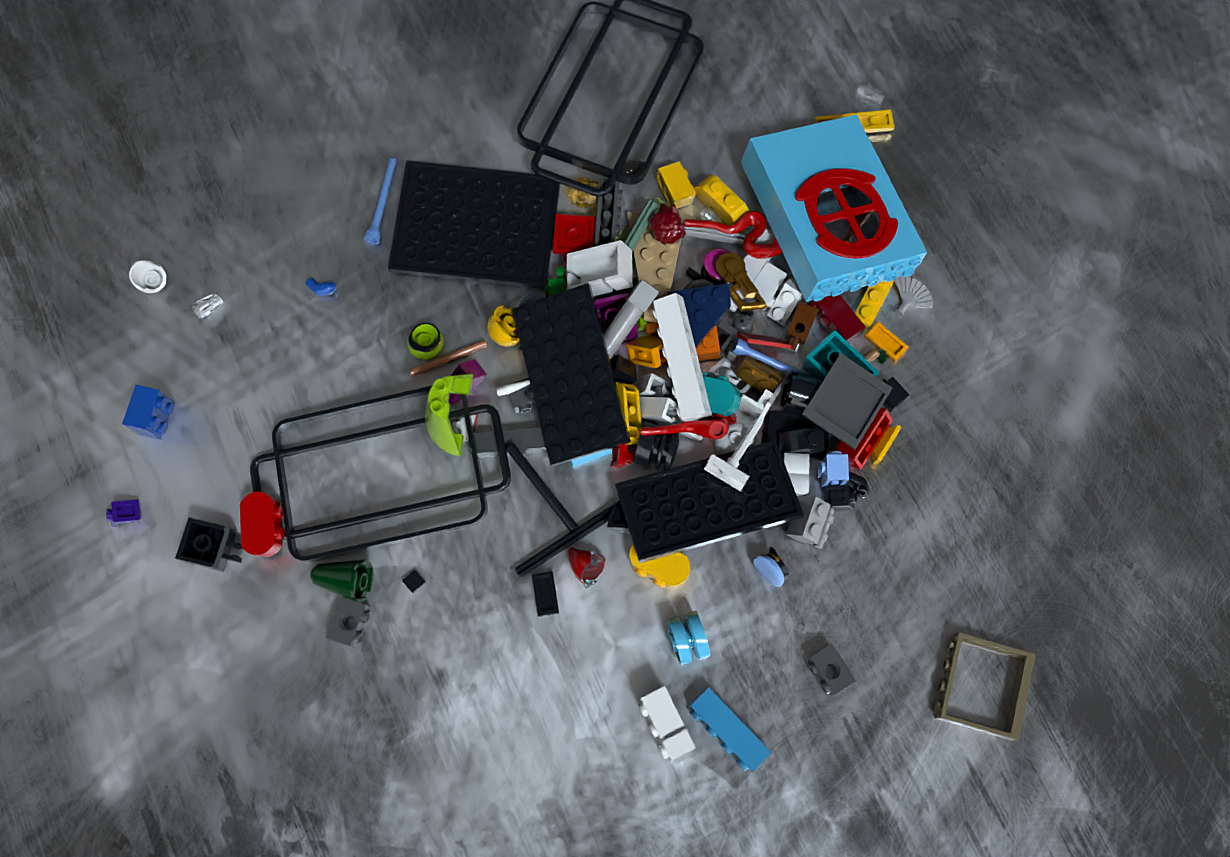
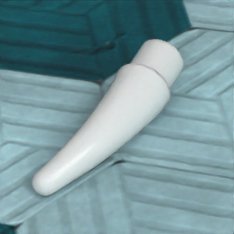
M530 380L496 388L497 394L502 396L513 393L529 385Z

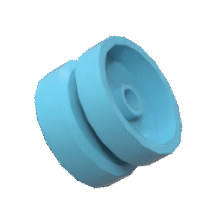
M697 611L685 614L686 628H684L682 620L678 616L667 619L670 641L680 665L692 662L691 648L699 660L711 656L707 637Z

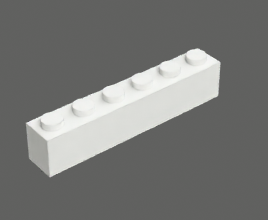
M674 293L654 300L655 308H653V314L655 319L658 320L659 327L657 331L664 344L662 352L668 361L667 372L673 381L672 393L677 398L678 416L686 422L711 416L712 412L684 299L682 296Z

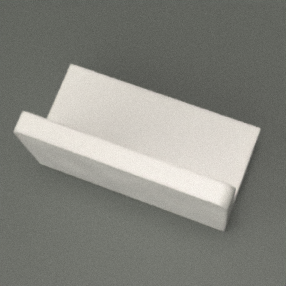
M766 389L758 402L743 394L738 410L755 420L761 415L773 393Z

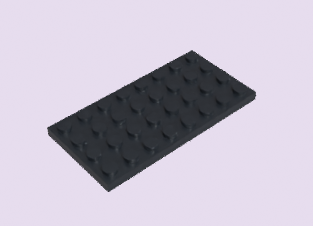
M586 283L513 308L550 465L555 466L630 443L631 439L591 285Z
M776 440L754 445L746 449L737 467L738 470L749 476L741 492L704 470L709 458L615 483L616 492L638 562L643 563L803 518L804 513ZM735 451L718 455L716 457L726 462L729 457H732Z

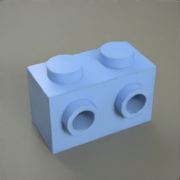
M840 451L829 452L820 462V466H817V478H820L821 488H824V486L845 485L849 480L848 454H842Z

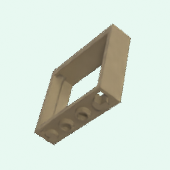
M960 632L953 634V637L951 636L948 641L949 656L945 658L943 663V670H945L944 679L941 678L938 686V691H941L939 700H936L934 705L935 718L1007 740L1019 741L1036 654ZM961 643L1019 660L1005 731L946 714Z

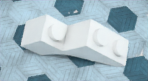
M793 275L785 283L767 316L783 326L803 298Z

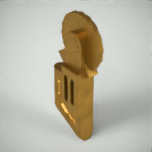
M734 253L721 255L716 262V271L719 276L725 279V283L735 284L729 288L730 297L740 311H750L766 308V302L747 275L748 271L745 270L743 258ZM739 290L744 298L754 297L757 302L744 303L736 291Z

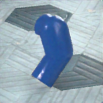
M309 278L306 281V286L318 296L330 295L336 290V284L332 281L320 284L313 278Z

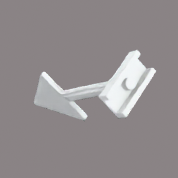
M780 384L761 415L755 419L732 457H729L725 462L712 454L704 470L741 492L749 476L737 469L739 460L760 429L765 416L784 387Z

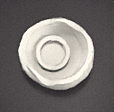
M140 260L135 262L129 271L131 283L142 292L155 293L160 291L166 284V272L158 263Z

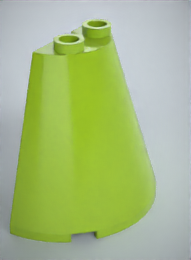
M460 374L439 378L434 382L428 395L425 410L427 431L437 446L455 456H461L464 435L453 433L448 419L450 404H448L450 393L470 395L473 374Z

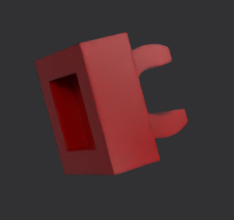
M624 444L613 448L612 468L619 469L625 466V464L634 462L635 453L627 452L628 445Z

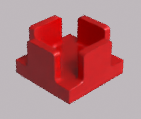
M556 214L553 254L563 255L564 261H567L568 253L594 247L596 217Z

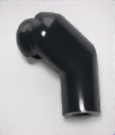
M849 471V480L847 482L854 484L857 495L860 498H866L870 493L867 480Z

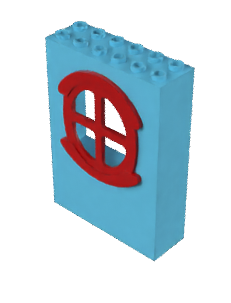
M857 115L750 138L742 157L741 165L806 302L812 300L820 301L830 295L834 297L845 291L850 290L853 292L864 286L872 287L882 281L890 282L897 277H909L914 274L915 269L922 263V259L927 254V251ZM848 186L857 188L870 199L871 204L855 208L849 207L840 188ZM833 191L841 211L820 215L817 212L819 194ZM875 211L879 217L878 231L873 238L866 239L854 216ZM846 219L857 242L849 243L835 237L825 228L824 224Z

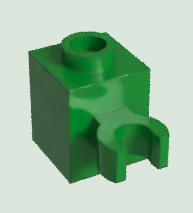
M557 267V279H549V286H545L546 297L567 290L565 267Z

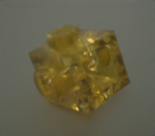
M586 177L575 179V181L598 188L599 182L590 181ZM569 187V197H572L571 204H576L577 207L581 208L595 207L597 196Z

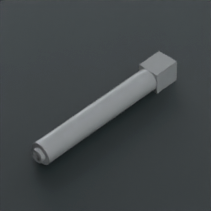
M640 280L626 299L625 304L603 334L610 360L641 315L646 312L659 291L643 280Z

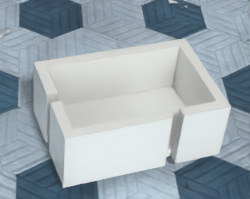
M619 240L568 253L567 271L570 273L567 274V290L589 283L593 296L613 292V288L617 291L633 287L632 250Z
M665 686L640 699L639 709L643 717H649L651 724L648 727L654 738L658 736L661 745L658 747L664 758L668 757L669 760H673L695 749L687 729L684 730L682 727L684 723Z

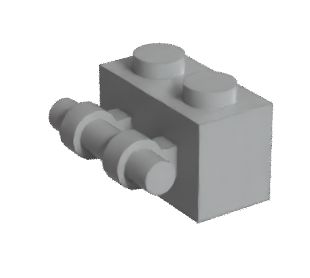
M799 496L798 500L804 516L803 518L790 521L786 535L801 543L814 544L815 548L822 549L823 543L828 538L829 526L832 525L834 520L833 514L835 509L830 508V504L816 496Z

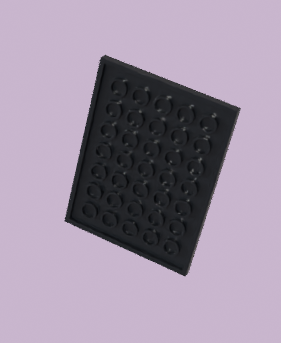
M406 160L388 271L545 289L548 281L561 184L532 173Z

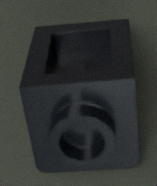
M850 485L824 486V501L831 505L830 508L848 507L849 509H854V503H857V492Z

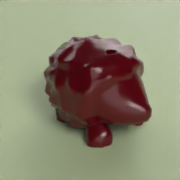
M661 203L658 211L652 214L650 219L653 236L656 238V241L664 245L678 243L686 234L679 211L674 203L670 207L665 203Z

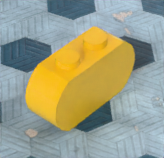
M708 175L694 188L700 203L725 225L735 224L742 216L749 212L747 205L716 175Z
M616 382L631 442L625 445H633L639 440L642 427L639 390L633 384Z
M633 544L630 548L629 560L632 568L636 569L634 572L642 578L650 577L654 580L653 584L662 589L665 587L673 589L681 586L687 580L690 572V562L684 554L678 552L639 563Z

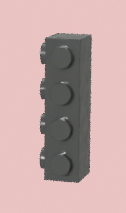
M600 178L599 189L605 186L607 178ZM618 181L615 182L609 194L598 197L594 247L615 242V237H619L620 225H616L617 219L621 218V207H618V201L622 202L623 190L619 189Z

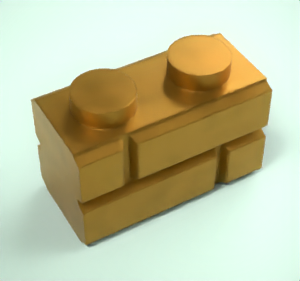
M750 356L744 359L735 373L736 376L761 394L766 389L773 393L785 377V375L772 366Z

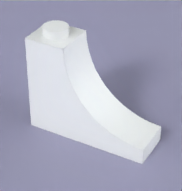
M639 397L642 424L645 421L658 424V426H667L686 422L678 416V403L670 398ZM688 432L680 433L694 441L702 442L703 436Z

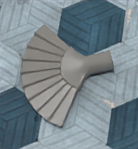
M903 276L894 279L902 303L896 310L898 314L903 315L909 306L933 307V300L929 290L919 280Z

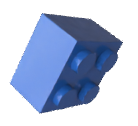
M135 385L122 424L138 435L161 440L168 428L167 421L169 415L174 411V401L160 390Z

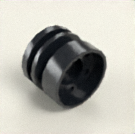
M645 421L643 427L658 426V424ZM673 433L672 437L667 436L668 434L640 435L634 463L648 466L651 458L656 459L655 469H659L661 460L665 461L664 470L669 469L675 461L680 442L679 433Z

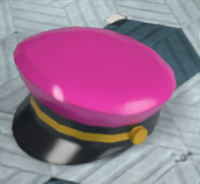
M725 249L709 251L705 255L704 264L701 268V275L715 285L725 282V279L719 276L716 271L717 259L725 253H731Z

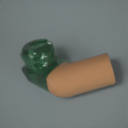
M872 349L863 355L869 363L878 359L883 364L889 359L884 349Z

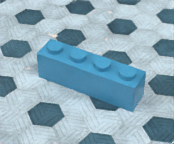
M709 687L689 706L692 710L690 712L692 717L697 722L702 720L707 725L705 730L713 738L717 736L723 742L721 747L729 755L733 752L738 758L737 764L744 771L749 769L753 772L772 753Z

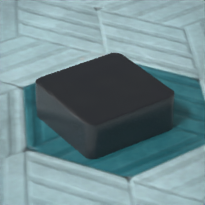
M416 570L412 571L402 580L413 594L426 584Z

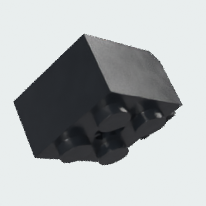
M189 517L175 559L184 563L224 572L228 560L238 563L242 561L240 556L230 555L231 549H244L241 547V543L234 542L237 531L232 528Z

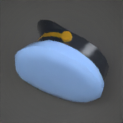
M773 547L769 548L768 554L755 556L754 566L770 584L781 587L784 581L789 578L785 564Z

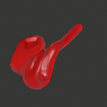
M759 211L746 213L732 225H725L710 220H684V227L710 228L725 234H736L748 226H754L753 230L745 237L743 244L745 251L751 257L766 259L779 255L782 252L776 238H774L771 244L760 245L753 243L764 233L767 225L766 218Z
M712 413L711 416L699 419L698 421H687L667 426L641 427V435L688 432L709 439H721L727 435L729 424L733 425L736 423L737 416L735 413L727 417Z

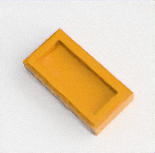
M879 321L864 336L865 339L894 363L909 347Z

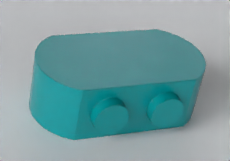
M702 372L711 412L726 417L736 412L741 402V394L738 387L729 382L728 377L717 375L715 379L709 377V373Z

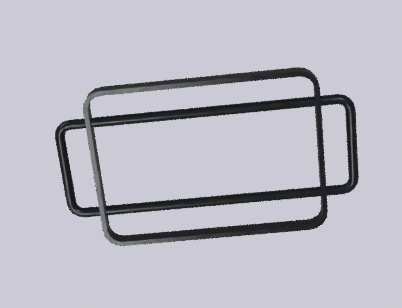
M615 0L612 6L595 1L584 4L576 15L517 127L519 143L523 147L535 151L530 164L532 171L543 178L598 197L609 194L616 181L628 185L640 183L646 177L703 57V41L700 37L689 33L693 23L691 16L684 11L652 0ZM624 1H631L681 18L685 21L682 30L619 8ZM592 12L606 15L607 17L541 142L539 143L524 137L522 132L585 15ZM615 18L676 39V42L614 168L611 169L548 146ZM683 43L695 46L699 52L643 168L634 175L622 173L621 170ZM546 155L607 177L608 180L603 188L598 189L542 169L538 164L542 156Z
M432 386L280 421L272 432L274 452L257 456L250 465L253 492H261L259 465L275 460L286 530L282 541H287L289 552L295 559L304 562L317 561L474 526L481 523L487 515L488 504L486 496L505 491L511 483V472L498 410L489 404L469 407L467 395L461 394L463 409L449 412V420L465 417L478 485L477 490L294 530L283 458L423 427L426 424L425 418H420L282 450L280 440L282 431L290 425L427 395ZM485 412L489 413L492 417L503 480L499 485L484 488L471 415ZM480 497L481 511L476 518L309 556H301L296 548V538Z

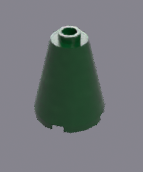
M362 559L317 564L312 569L310 577L314 585L354 602L362 603L367 599V597H364L366 592L371 591L374 571L373 568H369L368 564H371V562Z

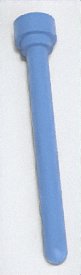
M395 157L389 159L371 227L365 231L363 239L370 244H379L381 238L380 230L378 229L397 163Z
M739 337L732 346L731 352L738 356L746 354L787 374L790 371L806 374L750 348L749 344Z

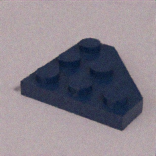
M729 284L667 292V295L677 293L683 297L696 349L705 336L718 323V320L725 311L730 308Z

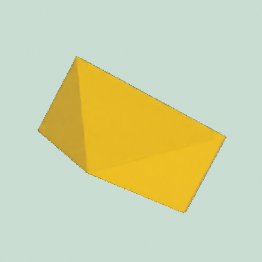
M896 425L887 429L871 454L874 465L877 466L881 462L900 431L901 426Z

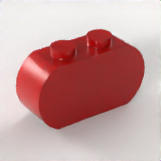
M253 492L245 496L240 502L241 547L251 555L263 558L270 557L276 554L282 547V539H284L285 535L284 528L281 526L283 508L275 497L263 492Z

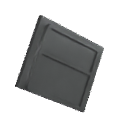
M840 353L802 415L851 448L856 449L892 390V387Z

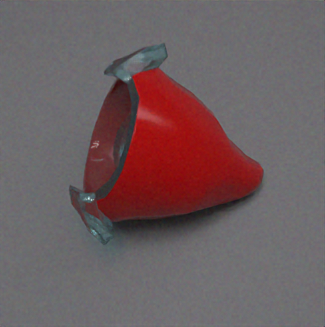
M574 547L568 550L570 566L576 578L583 584L584 588L594 585L597 582L596 579L605 568V557L593 550H578Z

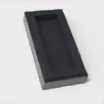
M553 571L532 574L538 617L559 614Z

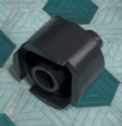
M790 371L787 379H790V381L784 384L780 406H783L781 411L803 416L802 413L819 388L821 380L815 376Z

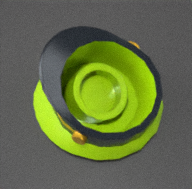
M420 323L410 330L408 337L409 351L419 359H431L441 351L444 342L443 335L435 325Z

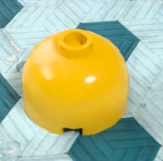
M501 305L492 312L487 320V331L494 342L504 347H511L520 342L513 308L507 309L503 308L504 305Z

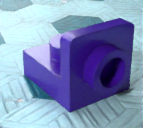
M138 500L111 502L110 509H106L107 522L111 521V527H116L117 524L140 522Z

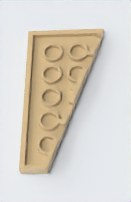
M627 211L629 232L632 230L640 213ZM649 222L633 250V257L638 282L643 280L659 291L654 299L657 300L668 296L667 292H671L682 239L678 243L666 245L656 241ZM652 302L646 312L643 313V318L645 321L658 323L653 314V308L655 307Z

